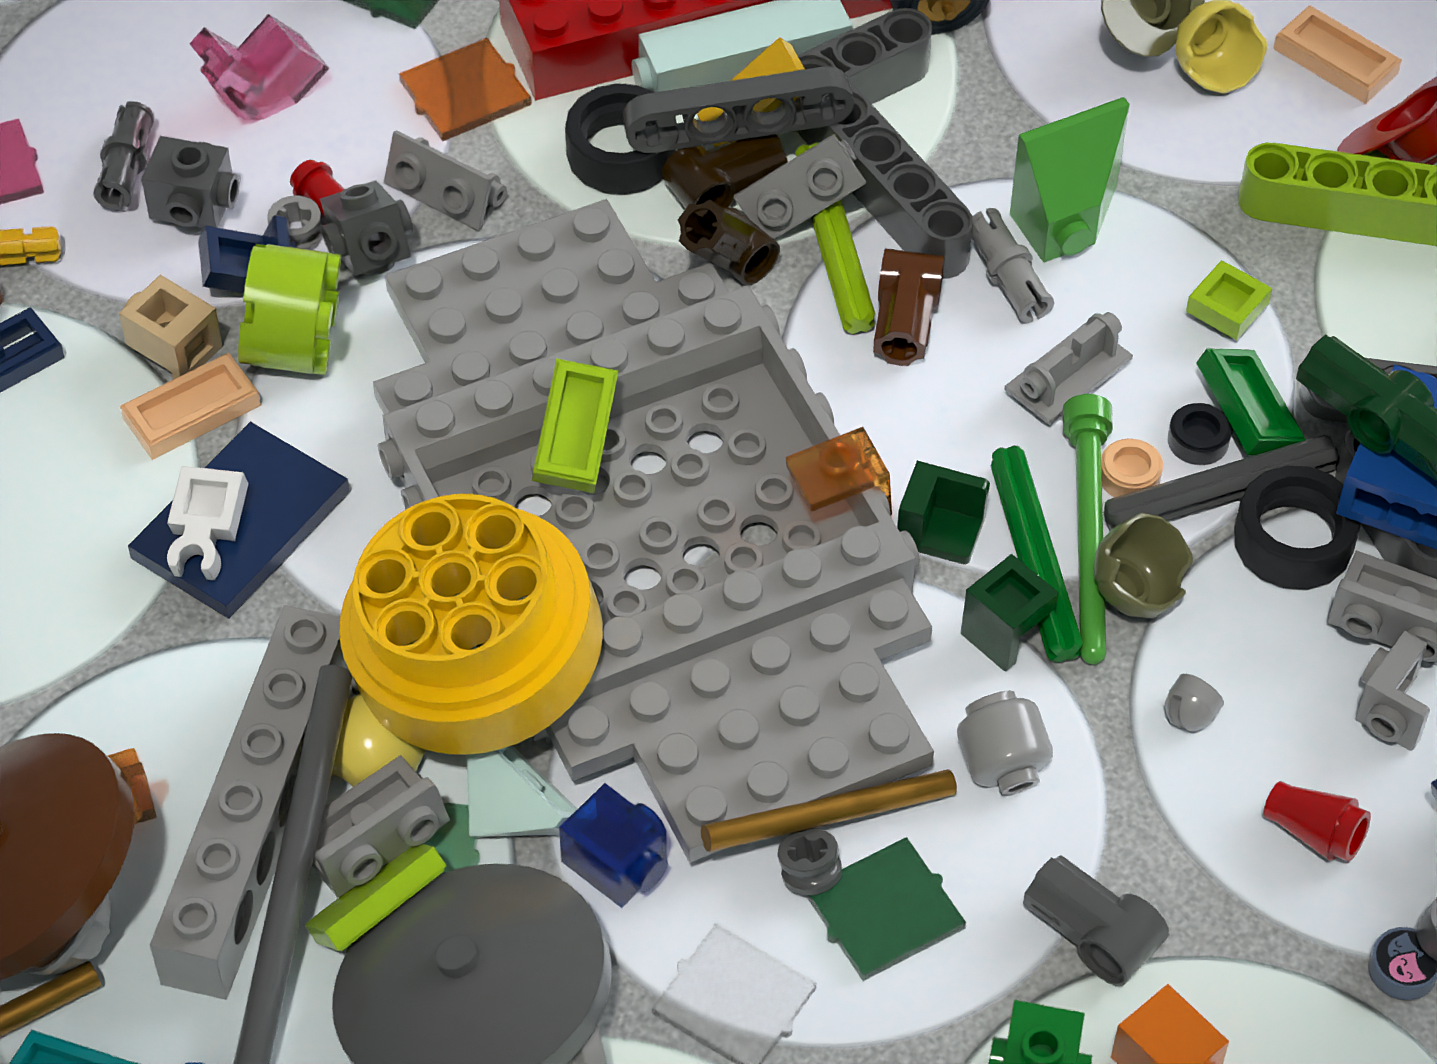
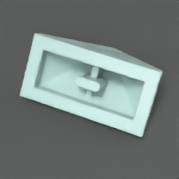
M513 746L486 753L467 755L469 837L586 834L593 825L577 807Z

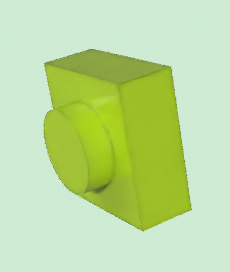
M1221 260L1189 295L1186 312L1238 340L1269 304L1272 287Z

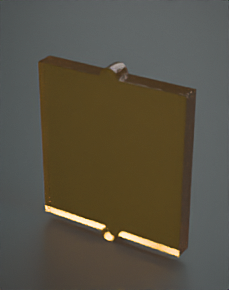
M488 38L399 73L400 83L415 102V113L425 116L442 142L532 105L531 96L515 76L514 64L506 63Z

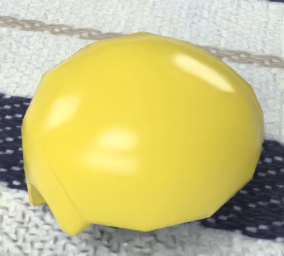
M1211 0L1195 7L1179 24L1175 54L1183 71L1207 90L1225 94L1244 87L1259 72L1267 51V40L1258 30L1253 20L1254 15L1240 3H1234L1231 0Z
M355 695L347 700L331 777L337 775L354 787L400 755L416 772L424 756L425 749L411 745L393 735L375 718L362 695Z

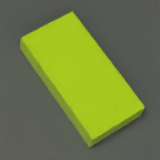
M556 358L532 481L589 493L595 492L617 382V370Z
M424 844L412 846L382 867L370 881L357 885L305 923L304 926L317 944L337 951H343L444 872V868L447 865L433 846Z

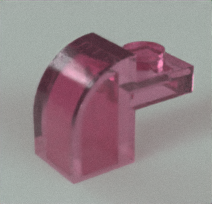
M270 14L266 15L239 47L206 27H203L189 43L205 62L200 67V71L208 79L210 85L236 116L247 120L266 119L295 105L330 69L300 33Z

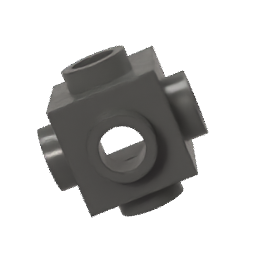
M165 136L159 137L141 178L149 219L171 222L183 227L205 228V226H212L218 228L226 208L232 209L235 206L240 187L239 175L232 173L228 147Z
M376 180L348 187L342 192L320 199L327 222L326 225L321 226L326 248L329 253L341 255V260L355 276L359 274L377 275L390 270L395 262L411 257L406 235L413 233V225L408 209L403 200L395 201Z

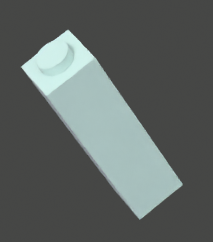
M775 0L640 33L639 58L632 60L633 77L636 85L653 92L731 81L779 37L790 43L798 56L852 30L853 25L840 0Z

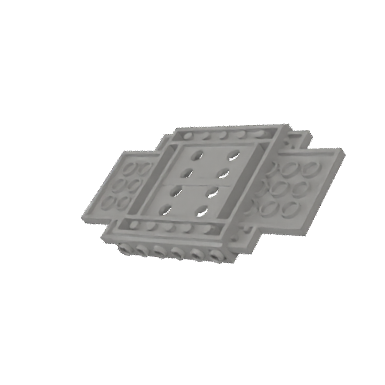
M608 199L385 275L387 292L425 362L424 364L373 381L375 398L384 414L382 417L385 441L378 443V452L388 477L393 479L399 476L405 489L401 490L405 510L431 498L452 494L484 495L504 501L513 507L525 495L541 494L547 497L552 505L546 513L538 517L548 521L570 540L584 563L593 589L599 592L603 598L599 605L603 623L602 646L597 666L589 683L575 703L559 719L532 736L534 741L544 738L547 744L553 743L572 781L634 757L689 863L721 851L707 852L701 839L702 825L889 783L933 765V748L881 662L883 659L931 641L932 625L912 593L915 567L919 566L920 563L916 544L906 530L900 532L890 517V506L883 489L877 483L872 485L869 483L862 471V462L856 445L849 437L844 439L841 437L834 425L833 412L827 398L821 392L814 393L807 381L806 369L800 354L795 348L787 349L780 337L778 321L769 305H760L749 285L729 292L711 262L656 281ZM556 358L618 371L598 474L606 477L609 486L605 491L597 495H587L574 489L532 481ZM711 431L721 437L723 444L716 451L703 453L692 449L687 441L697 432ZM642 452L658 453L667 462L662 470L653 474H645L635 470L630 463L636 455ZM763 522L772 526L777 536L772 542L757 546L746 542L740 533L750 523ZM707 544L714 547L720 556L714 564L708 567H697L688 564L682 555L692 545ZM645 565L656 569L661 580L650 589L640 590L627 584L624 579L626 573L633 567Z

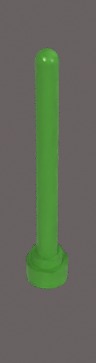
M1081 394L1071 397L1063 405V432L1069 438L1070 443L1076 447L1080 635L1083 641L1080 654L1086 663L1096 665L1101 663L1106 657L1105 599L1098 590L1094 575L1095 554L1099 543L1103 539L1101 446L1105 444L1107 437L1113 431L1112 404L1105 397L1096 394Z

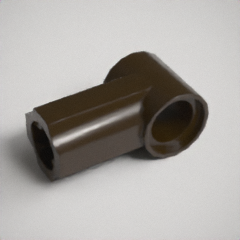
M777 134L729 141L708 151L703 146L678 149L667 159L661 174L664 182L685 209L689 203L698 205L705 203L709 199L728 209L735 200V194L786 164L788 159L783 151L780 138Z
M710 199L698 205L689 203L677 220L681 230L679 242L687 250L726 269L744 285H752L759 282L772 270L778 260L780 245L777 241L736 208L730 207L726 209Z

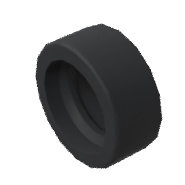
M610 84L596 87L580 96L569 109L565 125L566 156L571 171L585 185L604 193L629 194L646 190L663 180L661 174L663 165L676 150L657 153H643L637 150L626 153L607 152L593 146L587 140L591 134L604 127L618 124L624 125L622 118L623 110L628 102L637 96L654 93L653 91L639 85ZM656 120L645 122L646 126L656 125Z
M1292 465L1265 471L1249 483L1240 501L1234 526L1235 548L1244 565L1262 580L1288 589L1308 590L1330 583L1343 573L1354 553L1361 528L1360 522L1336 514L1344 484L1333 475L1313 467ZM1279 507H1300L1314 512L1324 519L1332 528L1334 537L1328 544L1314 548L1292 547L1278 542L1263 529L1260 517L1266 511Z

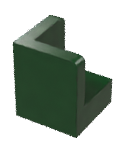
M917 460L899 507L898 530L900 532L906 530L912 536L919 553L959 564H968L986 518L990 482L982 477Z
M1010 554L966 589L960 634L1003 671H1007L1016 664L1020 637L1057 607L1059 592L1017 557Z

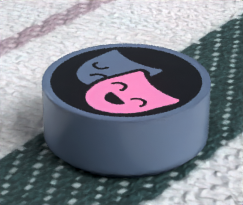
M1397 927L1384 932L1376 940L1369 959V973L1375 985L1385 994L1396 999L1414 1000L1427 995L1434 988L1437 982V961L1421 948L1416 937V929Z

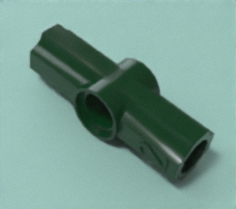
M1324 335L1319 339L1299 365L1296 380L1347 416L1350 431L1366 449L1377 454H1387L1394 450L1437 481V409L1434 407V400L1427 386L1417 376L1408 371L1396 370L1388 375L1335 336L1329 337Z

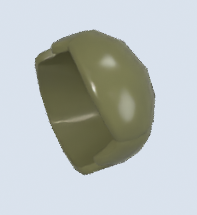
M1139 513L1115 526L1099 543L1094 562V575L1098 590L1107 603L1125 615L1155 618L1174 606L1175 602L1185 595L1186 590L1181 588L1183 575L1193 563L1192 552L1180 531L1163 517Z

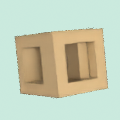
M159 275L142 292L135 293L127 301L124 309L119 312L126 345L172 372L173 379L204 365L222 348L216 308L162 275Z

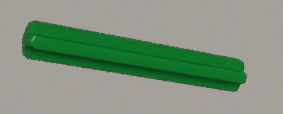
M1016 445L1008 448L999 447L992 453L993 460L990 466L1018 559L1059 592L1057 607L1037 623L1047 657L1055 663L1065 660L1073 661L1081 655L1080 648L1083 641L1025 452Z

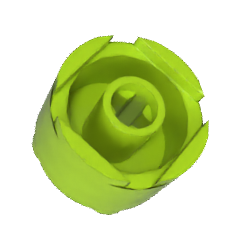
M255 244L253 246L243 302H246L244 322H240L239 363L250 364L256 367L326 375L331 339H328L330 327H335L339 291L336 290L339 280L341 255L271 244Z

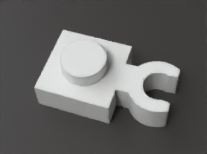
M181 466L167 522L173 534L182 535L171 544L167 554V562L174 576L182 577L186 561L194 555L204 556L201 563V571L206 580L214 581L221 569V558L215 545L217 539L235 541L249 484L243 472Z

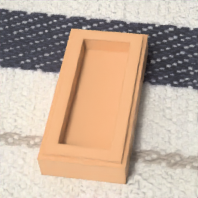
M1311 5L1306 7L1276 35L1273 48L1364 104H1367L1399 74L1402 59Z
M228 352L120 405L123 420L153 460L261 406L259 392Z

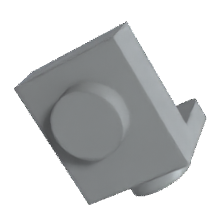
M1404 630L1390 651L1380 647L1369 661L1361 678V681L1366 685L1355 720L1367 726L1380 739L1395 742L1412 751L1421 740L1430 709L1427 705L1406 693L1417 678L1428 643Z

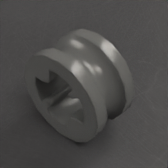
M811 828L791 833L782 840L778 847L777 857L782 867L781 876L786 888L793 893L807 896L821 894L837 885L842 877V863L838 857V843L832 834L825 830Z

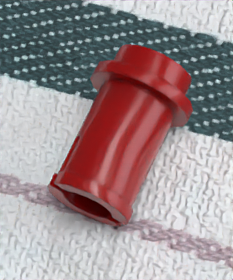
M313 159L299 164L290 177L293 195L313 200L324 217L325 214L320 199L345 190L333 178L332 168L328 164L316 162Z

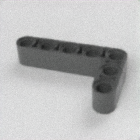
M900 8L798 55L805 69L834 67L842 70L849 80L854 107L850 115L840 123L796 132L809 146L816 142L820 143L833 134L839 142L845 140L855 154L856 160L853 163L866 181V184L851 193L903 251L945 256L943 279H949L964 272L969 263L973 227L972 214L964 203L872 105L919 82L926 76L929 69L931 22L925 14L918 10ZM830 93L823 94L822 100L830 98ZM799 97L794 101V105L801 104Z

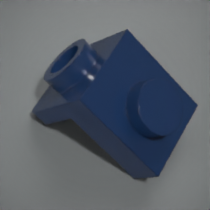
M273 215L263 235L205 226L198 240L203 287L244 294L249 260L255 244H271L296 248V243L289 240L287 218Z

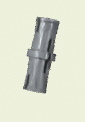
M996 208L986 209V215L990 219L989 223L981 211L977 212L972 216L971 238L987 262L986 274L995 285H1001L1022 322H1033V316L1029 311L1030 308L1034 311L1037 319L1044 317L1053 308L1054 299L1047 292L1032 268L1033 263L1031 260H1033V256L1028 248L1017 244Z

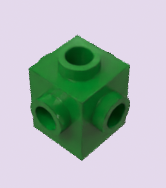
M1014 1000L1008 1038L993 1036L988 1064H1091L1093 1055L1079 1052L1085 1013Z

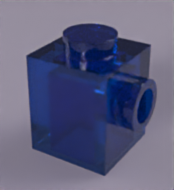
M606 783L559 827L561 862L620 908H623L638 892L645 894L652 890L661 880L667 869L666 829L660 817L645 804H632Z

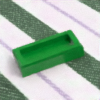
M1206 348L1196 364L1247 455H1258L1306 440L1255 350Z

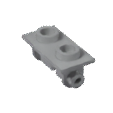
M397 130L393 132L383 183L480 231L483 226L486 207L489 205L498 207L505 199L507 187L501 184L500 177L494 173L486 175L457 161V159L429 146L428 140L422 137L413 139Z
M833 134L735 194L734 199L747 218L770 237L776 239L866 184V181L853 163L856 157L849 144L845 140L839 142Z
M1106 312L1103 315L1100 313L1093 314L1086 323L1035 363L1029 364L1022 373L1005 385L1004 390L1050 425L1063 414V405L1068 399L1076 395L1089 394L1133 358V354L1118 344V333L1122 331L1120 320L1111 312Z

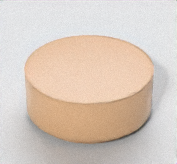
M1127 438L1111 443L1105 448L1101 456L1102 487L1111 496L1118 497L1160 484L1163 471V460L1160 453L1149 443L1138 439Z

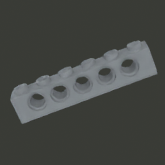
M284 605L150 942V949L160 984L163 986L224 1000L228 998L276 870L320 667L323 665H337L348 669L340 644V616Z

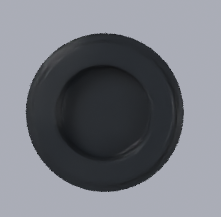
M1205 403L1188 404L1179 408L1170 420L1167 436L1168 445L1173 454L1184 462L1193 465L1212 464L1219 461L1227 453L1232 426L1224 412L1217 407Z

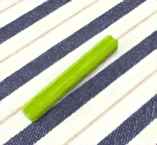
M818 142L810 146L805 144L799 146L795 152L796 157L817 145ZM840 199L812 216L811 220L843 329L850 334H855L859 331L868 332L875 324V310L842 200Z

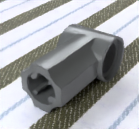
M1062 855L1057 858L1051 857L1037 871L1032 883L1024 892L1023 905L1077 944L1078 952L1087 967L1100 979L1114 986H1124L1169 937V928L1165 919L1149 902L1130 893L1123 894L1119 898Z

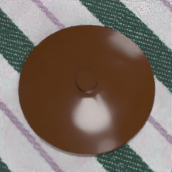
M45 733L22 738L0 747V981L34 966L66 943L88 921L103 902L126 859L132 839L135 813L130 784L116 763L95 744L82 737L64 733Z

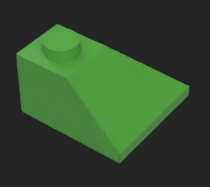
M1125 97L1019 134L1009 214L1043 263L1063 255L1077 254L1086 247L1096 243L1118 184L1130 107Z

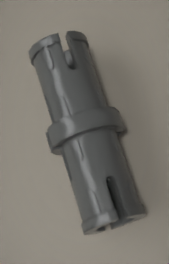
M136 101L126 102V108L123 105L119 106L112 136H109L104 141L100 152L103 164L93 194L99 204L113 210L122 209L123 204L126 207L130 205L137 174L145 169L149 157L146 142L155 117L153 111L148 106Z

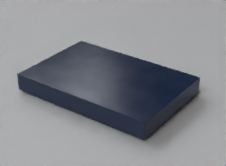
M251 421L205 467L207 469L243 472L249 483L235 541L221 539L216 541L215 548L221 558V569L214 581L206 580L201 571V563L204 558L202 555H194L186 561L182 577L174 576L167 562L168 550L171 544L182 536L173 534L167 524L173 500L128 545L132 560L228 619L350 492L348 478Z

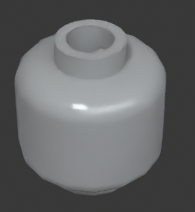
M1011 690L993 693L970 703L965 708L967 716L957 727V737L973 781L987 787L999 786L1003 795L1019 793L1037 785L1040 782L1037 772L1042 770L1052 760L1053 747L1036 703L1025 698H1017L1015 692Z

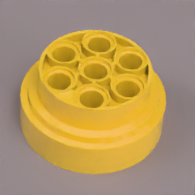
M452 494L431 498L407 508L389 520L371 538L358 560L353 580L342 605L339 635L342 653L348 669L366 705L383 727L396 737L421 749L437 753L469 755L491 752L515 745L536 735L559 719L579 698L594 673L601 652L603 623L600 607L584 563L576 548L559 529L532 513L516 509L512 505L493 497L477 494ZM483 644L482 646H480V647H478V648H476V649H472L473 647H475V646H477V645Z

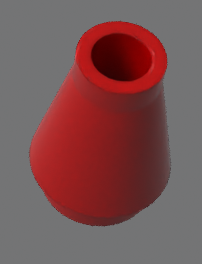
M1278 781L1270 791L1263 813L1265 818L1278 823L1329 861L1334 860L1336 857L1351 861L1360 850L1371 821V813L1360 808L1356 798L1296 787L1283 781Z

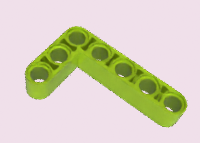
M1261 143L1248 151L1238 193V204L1249 217L1272 223L1437 246V166L1282 143Z

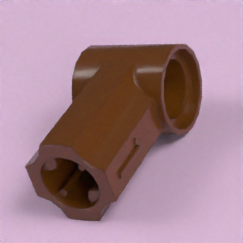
M885 248L878 287L880 307L874 335L873 352L885 358L888 364L909 366L911 362L925 358L932 323V310H938L945 256Z

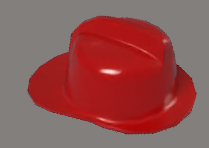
M1437 76L1423 84L1398 105L1354 130L1340 143L1337 151L1361 155L1378 149L1388 158L1428 165L1437 163Z

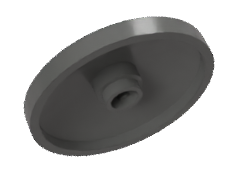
M498 863L474 865L448 871L438 875L351 944L340 965L333 990L332 1013L336 1034L351 1064H567L590 1038L605 1009L611 984L609 947L590 905L572 886L552 874L528 866Z

